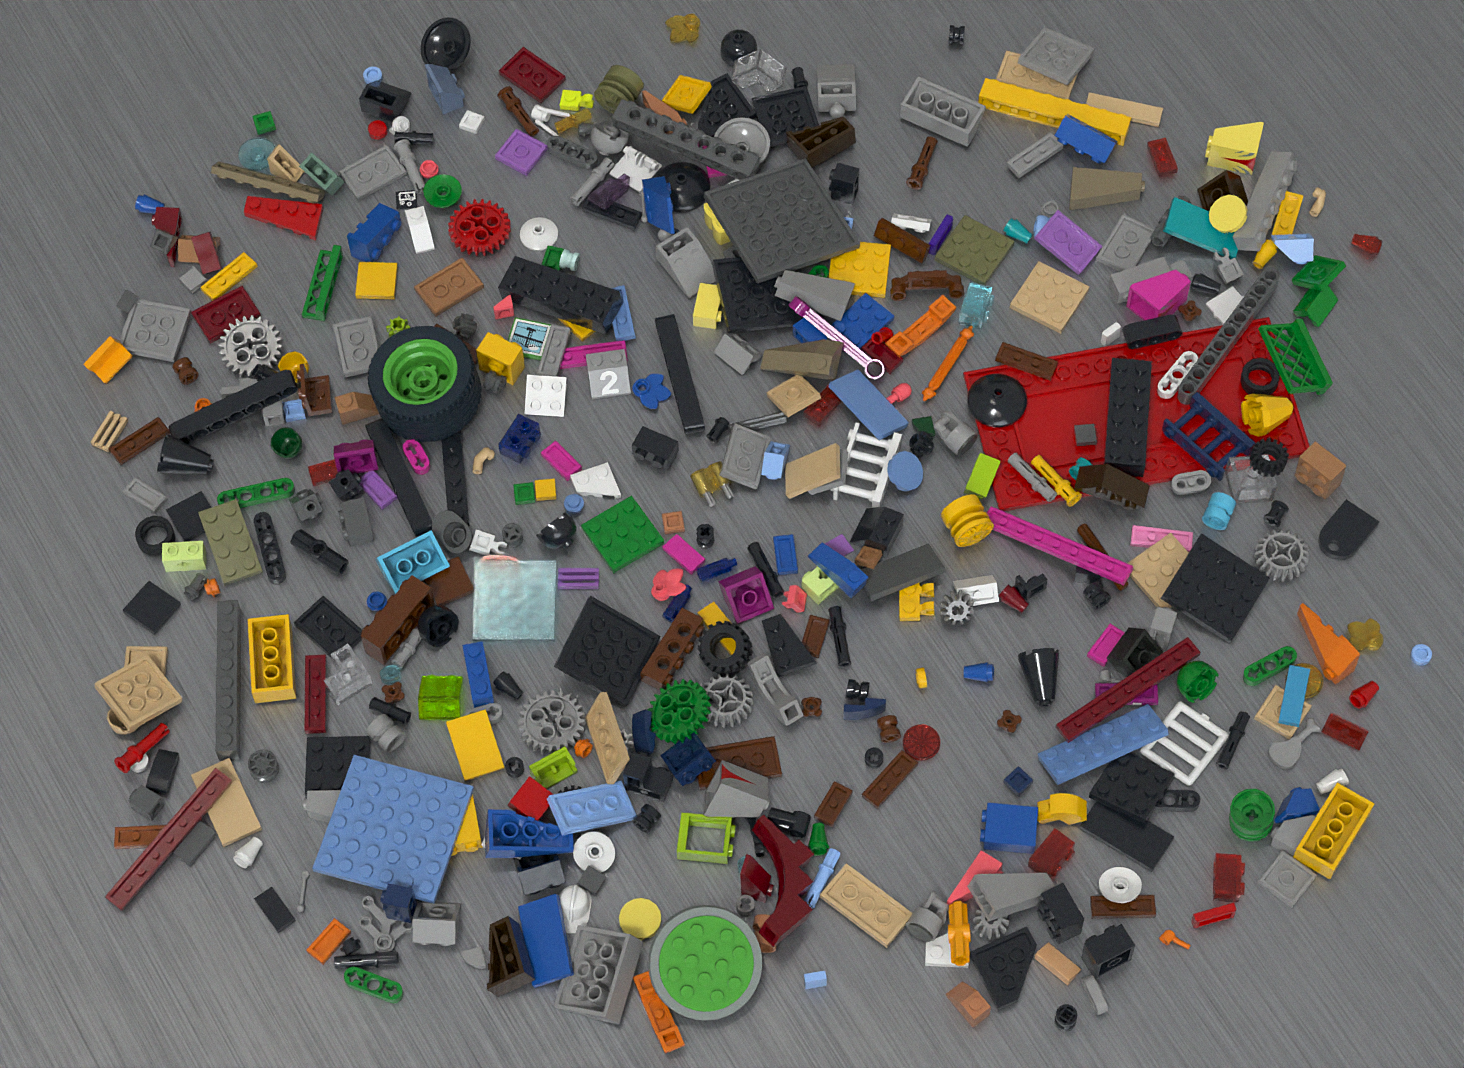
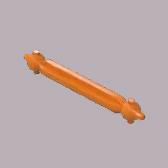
M973 326L960 331L961 336L958 337L929 382L928 387L922 390L924 402L936 396L935 391L939 388L967 344V340L974 336L972 332Z

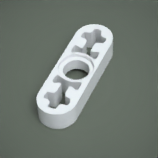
M1192 351L1184 352L1160 380L1157 393L1161 398L1169 399L1178 391L1180 383L1198 360L1196 353ZM1186 360H1193L1187 364L1186 368L1184 367ZM1179 371L1183 374V377L1180 379L1174 378L1172 373ZM1169 382H1171L1172 384L1170 385V390L1167 389L1166 391H1164L1163 387L1166 388L1169 385Z

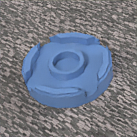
M902 451L894 454L892 459L889 460L887 467L890 481L895 483L897 489L906 492L916 489L921 484L923 468L919 459L914 454Z

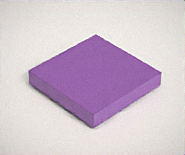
M515 129L495 154V159L527 176L548 149L546 144Z

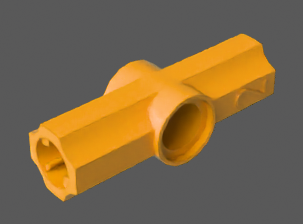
M955 901L949 905L950 924H948V939L951 948V963L957 966H965L966 963L970 962L969 942H971L970 923H968L967 904L962 903V901Z

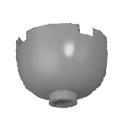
M596 121L593 124L590 137L594 147L599 150L600 154L605 156L621 152L627 144L628 133L613 127V123L610 126L605 125L606 121Z

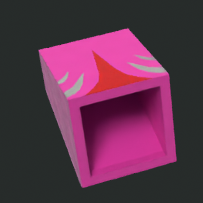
M1173 270L1134 283L1129 288L1126 307L1143 321L1173 315L1180 305L1187 302L1191 281L1185 274Z

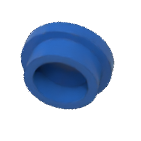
M372 592L367 598V606L372 611L383 610L387 605V598L381 592Z

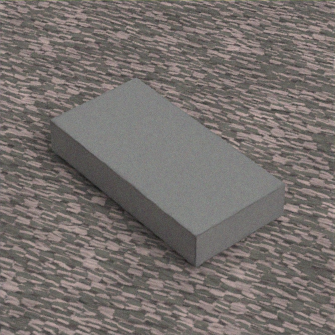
M136 477L123 491L125 496L154 514L168 500L167 496Z

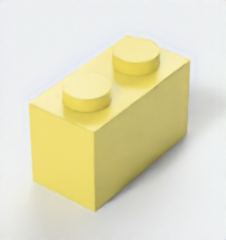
M700 283L693 312V326L716 329L717 323L722 321L723 311H720L721 301L717 285Z

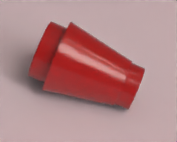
M1370 681L1353 690L1349 696L1351 704L1358 709L1365 708L1377 691H1379L1378 684Z

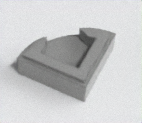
M481 946L460 951L463 960L469 965L478 969L487 968Z

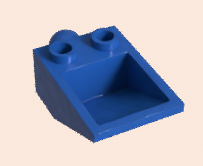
M665 176L642 179L648 222L670 234H674L670 182L666 183Z

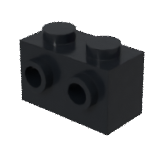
M642 426L632 443V454L636 458L652 462L658 468L669 469L679 451L677 440Z

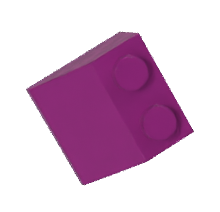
M364 439L355 443H341L334 446V459L338 472L346 471L347 469L352 473L378 470L374 440Z
M756 566L718 581L724 600L737 624L774 609L764 576Z

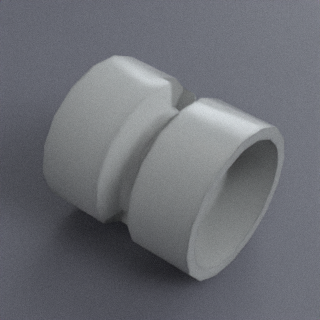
M382 714L372 721L366 732L375 742H378V745L386 753H392L404 742L406 734L398 726H393L394 722L386 714Z

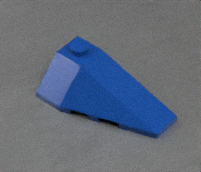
M488 809L485 858H516L573 853L574 851L573 833L562 836L557 825L546 824L535 820V818L516 814V812L511 810Z

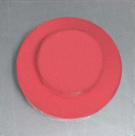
M432 160L424 161L419 169L424 178H432L439 172L438 165Z

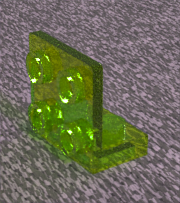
M455 675L422 676L418 695L419 720H453L461 717L460 696L463 677Z

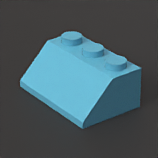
M432 530L375 559L384 578L395 594L399 591L402 582L408 580L411 575L422 581L450 567Z

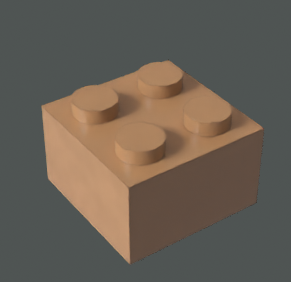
M1315 441L1299 457L1294 476H1296L1300 483L1310 487L1314 494L1326 500L1341 485L1347 465Z

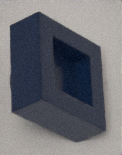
M1018 766L1003 780V783L1019 796L1033 784V779Z

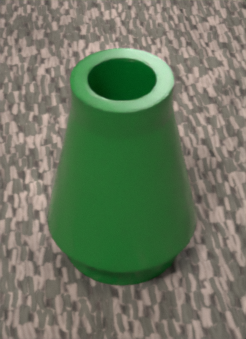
M822 823L812 825L808 847L815 856L825 855L829 849L825 825Z

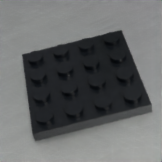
M741 257L714 259L712 261L728 333L793 327L794 324L803 319L802 316L789 307L790 301L775 296L777 288L774 285L778 277L756 283Z
M1201 533L1160 599L1230 643L1270 577Z
M589 596L554 667L598 693L607 692L609 699L626 707L641 678V671L651 657L661 636L596 598Z

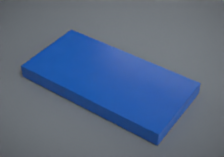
M553 894L518 906L523 937L535 976L532 986L537 988L574 975L559 895Z

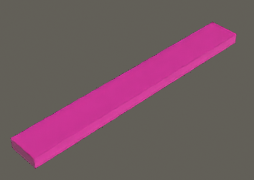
M991 506L987 511L989 519L994 524V531L1123 586L1134 570L1132 565Z

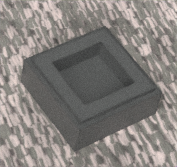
M1094 424L1074 425L1076 446L1096 445L1097 439Z
M588 865L577 885L595 896L606 876Z

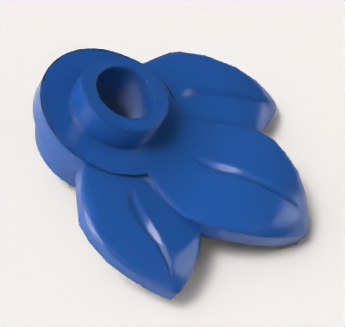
M650 374L645 379H638L633 384L632 390L634 395L640 398L642 405L645 407L657 409L658 401H664L671 396L670 390L662 385L664 375Z

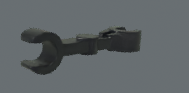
M744 817L750 826L756 857L764 856L763 843L752 831L756 824V817Z

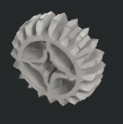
M1282 528L1279 529L1278 533L1274 530L1270 534L1265 533L1263 538L1258 540V544L1254 549V559H1257L1255 562L1256 566H1260V572L1266 571V576L1272 575L1274 581L1277 577L1282 582L1285 581L1286 577L1289 581L1293 579V576L1298 578L1300 572L1303 573L1306 569L1305 566L1309 563L1310 553L1307 551L1308 544H1303V538L1297 539V533L1291 535L1290 529L1286 533H1283ZM1268 548L1271 550V558H1268L1266 555ZM1293 552H1295L1297 555L1298 560L1296 562L1292 560Z
M727 673L725 678H722L719 674L718 679L711 676L710 683H704V689L710 697L709 700L714 701V704L718 705V711L712 706L708 707L711 711V714L705 715L709 720L708 723L714 720L715 727L722 723V727L725 728L728 723L733 727L735 721L740 725L742 723L741 718L745 720L748 718L747 713L752 712L751 706L754 705V700L752 699L753 692L749 691V684L744 685V679L738 681L737 675L730 678V675ZM733 691H736L742 697L743 701H740L737 697L733 696Z

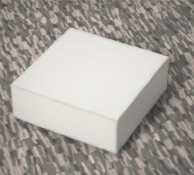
M467 110L459 124V128L477 134L485 120L484 116Z
M1117 322L1102 332L1101 344L1104 347L1120 337L1121 326Z

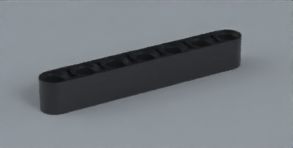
M675 315L655 318L656 329L685 435L705 431L704 420Z
M282 370L173 422L168 427L170 434L190 444L297 392L298 387L292 371Z
M380 418L365 424L370 440H374L376 453L415 537L431 531V517L387 423Z

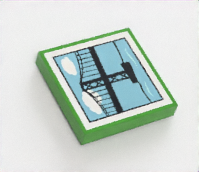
M515 317L508 341L516 342L522 347L524 358L541 361L551 324Z

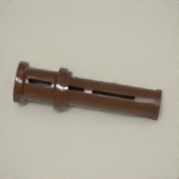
M510 86L501 89L497 97L499 100H503L506 109L515 115L529 136L537 135L539 128L521 106L522 101L516 98L513 89Z
M928 136L926 138L918 161L911 168L912 173L906 180L907 186L911 189L920 190L923 187L922 181L928 174L927 167L938 143L934 137Z

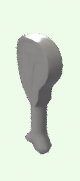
M1308 718L1306 727L1296 737H1292L1288 741L1274 742L1268 749L1269 759L1282 770L1293 768L1300 758L1302 742L1311 733L1321 732V727L1315 724L1314 718Z

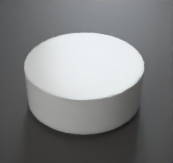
M147 754L143 755L141 762H136L130 768L133 772L140 773L148 768L149 758Z

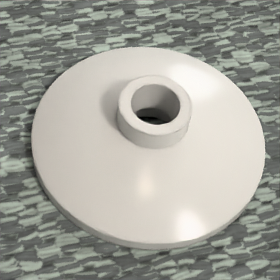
M533 218L525 222L521 227L520 239L526 248L533 251H544L548 245L553 246L556 243L558 229L547 218Z
M596 831L587 832L577 839L574 845L573 856L575 862L582 870L585 871L589 865L601 873L612 865L615 859V847L611 839L605 834ZM592 848H598L599 853L594 854L592 852Z
M1125 867L1110 868L1099 879V890L1102 895L1116 903H1127L1136 899L1142 889L1140 877L1134 871Z

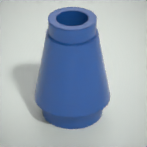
M144 194L143 196L138 195L135 210H139V213L155 214L156 207H165L164 203Z
M985 662L964 666V678L987 683L993 681L994 665Z

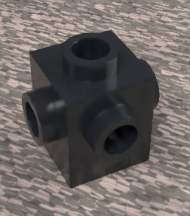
M349 469L338 472L335 478L328 482L342 502L356 498L360 491L363 490L360 485L363 481L356 472L352 473Z

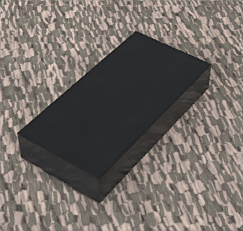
M270 887L254 898L278 933L296 921L273 887Z

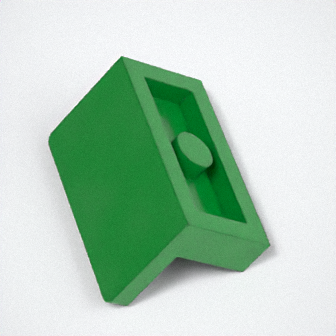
M1329 286L1323 291L1308 289L1293 312L1297 317H1309L1314 326L1319 327L1337 303L1338 298Z

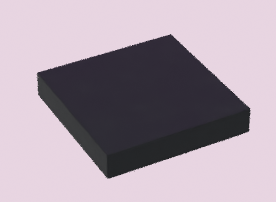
M202 491L166 509V512L184 542H188L205 533L198 512L212 507Z
M148 581L126 605L123 613L155 635L179 608L181 603L154 583Z

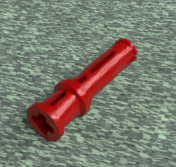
M160 723L135 746H129L127 752L121 757L115 758L114 762L117 768L123 773H128L136 762L142 761L143 755L170 733V730L167 729L168 727L164 723Z

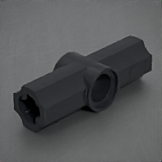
M302 529L297 530L293 534L290 541L291 545L311 557L315 564L323 565L336 575L343 574L349 561L329 548L323 540H317ZM317 551H323L320 554H316Z

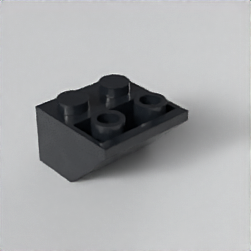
M380 81L371 82L366 85L359 97L361 112L393 122L396 117L400 116L411 96V92Z

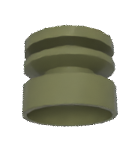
M613 65L595 90L594 97L604 109L614 114L622 99L634 102L644 89V83L629 68Z

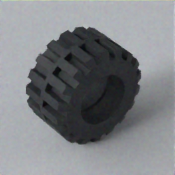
M718 621L715 626L709 625V630L706 631L704 629L702 632L704 636L699 637L698 640L700 642L698 651L703 663L711 671L726 676L727 673L735 675L738 673L737 670L746 668L744 665L750 661L749 655L752 656L753 651L751 650L752 643L749 640L750 638L741 627L735 623L731 624L729 621L724 623ZM724 638L734 639L736 642L734 653L726 659L717 658L715 656L716 644Z

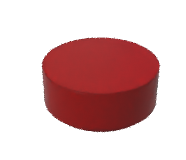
M381 120L371 122L368 126L369 136L376 140L384 138L387 135L386 124Z

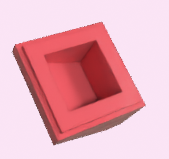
M508 295L493 307L496 320L514 316L511 295Z

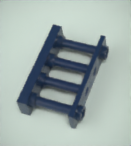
M1196 392L1191 397V409L1174 424L1166 418L1163 422L1162 431L1167 438L1174 440L1201 464L1211 477L1221 481L1225 472L1223 467L1239 453L1249 457L1255 442ZM1195 415H1200L1205 419V422L1188 437L1179 430ZM1210 427H1214L1220 434L1206 447L1201 449L1194 443ZM1225 440L1230 441L1235 447L1218 462L1209 456Z

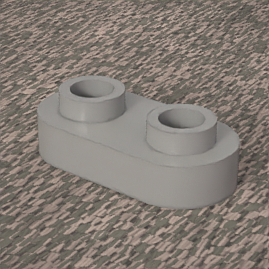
M1203 470L1177 474L1171 481V489L1177 495L1203 492L1209 488L1211 476ZM1197 480H1202L1204 484L1199 485ZM1182 483L1184 488H1179L1177 484Z

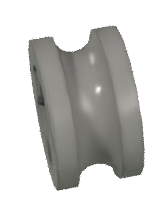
M749 895L740 896L736 901L737 912L742 916L751 915L755 910L754 899ZM745 901H746V904H747V902L750 903V904H749V909H746V910H745V907H744V909L741 908V907H742V902H745Z

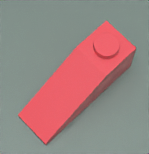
M981 850L948 898V905L955 901H962L964 903L973 898L967 886L974 875L1003 874V863Z

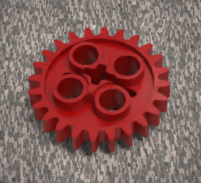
M474 199L473 204L466 201V207L459 205L460 211L454 210V216H450L451 222L448 223V231L451 242L455 243L456 248L460 247L461 252L467 249L468 255L472 251L475 252V256H478L479 252L486 256V251L493 254V248L500 250L499 244L505 245V239H509L511 224L508 213L504 212L503 207L499 208L498 203L492 206L491 200L487 204L484 203V199H481L480 203H477L476 199Z

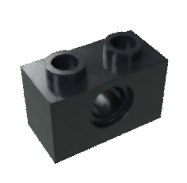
M837 162L836 168L831 170L829 180H831L829 185L831 199L853 205L859 191V168Z

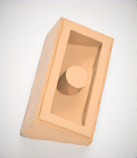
M1049 942L1035 954L1034 959L1067 986L1082 970Z

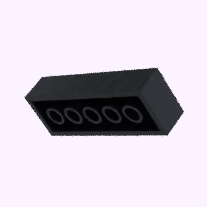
M514 256L498 286L502 299L511 295L512 303L605 335L623 303L620 292L517 256Z
M1112 358L1103 464H1108L1130 476L1143 477L1146 460L1152 361Z

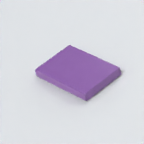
M1059 210L1055 212L1034 237L1037 242L1078 275L1103 247Z

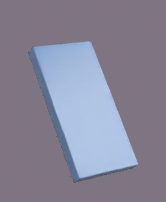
M621 780L616 781L615 784L596 785L549 795L547 798L562 836L632 821L636 816V812Z

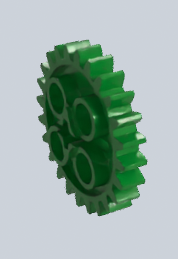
M682 679L681 683H679L677 680H674L673 686L667 683L666 690L660 688L661 694H654L656 701H650L653 708L647 710L652 712L651 731L661 741L664 740L666 743H669L671 740L676 744L679 739L684 743L685 737L691 740L692 733L698 735L697 729L705 728L702 722L709 721L705 715L711 714L708 707L712 706V704L708 701L710 697L707 691L697 682L694 683L692 680L687 682L685 679Z

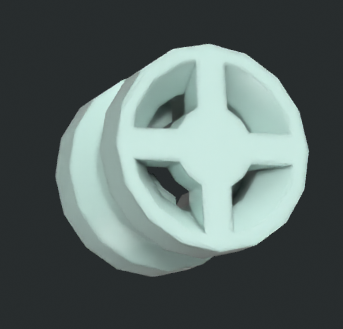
M564 249L560 258V268L565 269L567 267L575 272L579 266L580 253H570L569 250Z

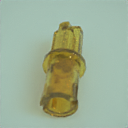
M585 108L555 122L554 126L558 134L572 127L576 128V125L591 119L592 116L589 109Z

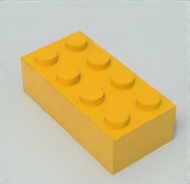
M289 614L249 618L248 637L251 691L255 703L296 699L293 636Z
M1337 783L1296 848L1293 858L1324 877L1331 879L1370 816L1374 803Z

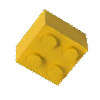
M487 332L476 349L479 370L485 373H489L491 370L495 371L497 375L505 376L507 378L506 382L511 385L515 384L525 368L522 347L516 342L505 340L498 334Z

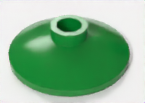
M441 174L432 177L426 182L423 193L425 200L430 205L437 208H446L454 205L460 199L462 188L456 178Z

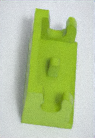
M980 453L963 493L976 495L981 500L986 498L1000 461Z
M566 746L529 766L532 778L546 789L578 772L575 767L576 764Z

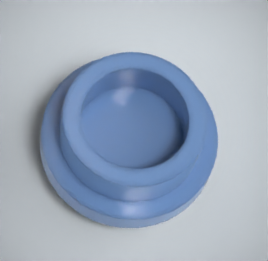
M577 494L568 495L564 500V507L568 512L576 514L583 509L584 500Z

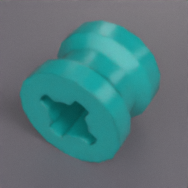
M1080 457L1077 459L1076 465L1070 467L1069 474L1076 480L1079 467L1091 466L1092 464Z

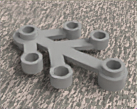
M371 896L362 898V907L373 914L381 923L382 928L380 933L372 925V920L368 916H363L359 919L360 928L367 930L374 938V949L378 953L391 952L395 947V940L405 932L410 933L413 931V920L410 928H405L404 925L407 922H402L401 926L390 933L391 925L397 920L388 919L385 910L382 912ZM368 900L372 902L369 906L364 905ZM363 921H369L367 926L362 925ZM388 942L386 947H381V943Z

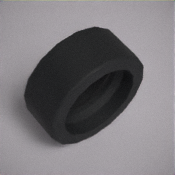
M1256 358L1245 364L1240 382L1242 388L1248 394L1271 395L1278 386L1280 374L1273 362L1264 358ZM1253 370H1263L1272 377V380L1268 385L1259 386L1252 383L1248 375Z
M162 516L146 517L136 527L135 537L137 544L142 552L147 555H162V543L175 542L173 527L168 519ZM162 527L166 530L167 537L161 543L152 545L144 541L143 536L149 529Z

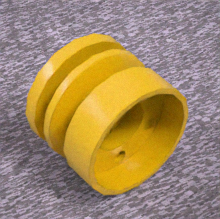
M973 494L965 495L952 501L941 512V519L950 530V535L954 538V542L958 547H967L978 543L988 536L994 528L989 515L984 512L980 499Z

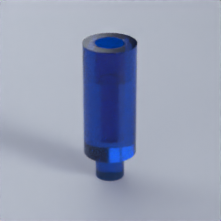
M726 557L697 568L698 578L702 583L731 572V568L737 566V561L735 558L728 560Z
M686 585L687 588L681 594L674 596L662 614L666 621L672 623L681 608H684L688 603L692 590L689 585Z

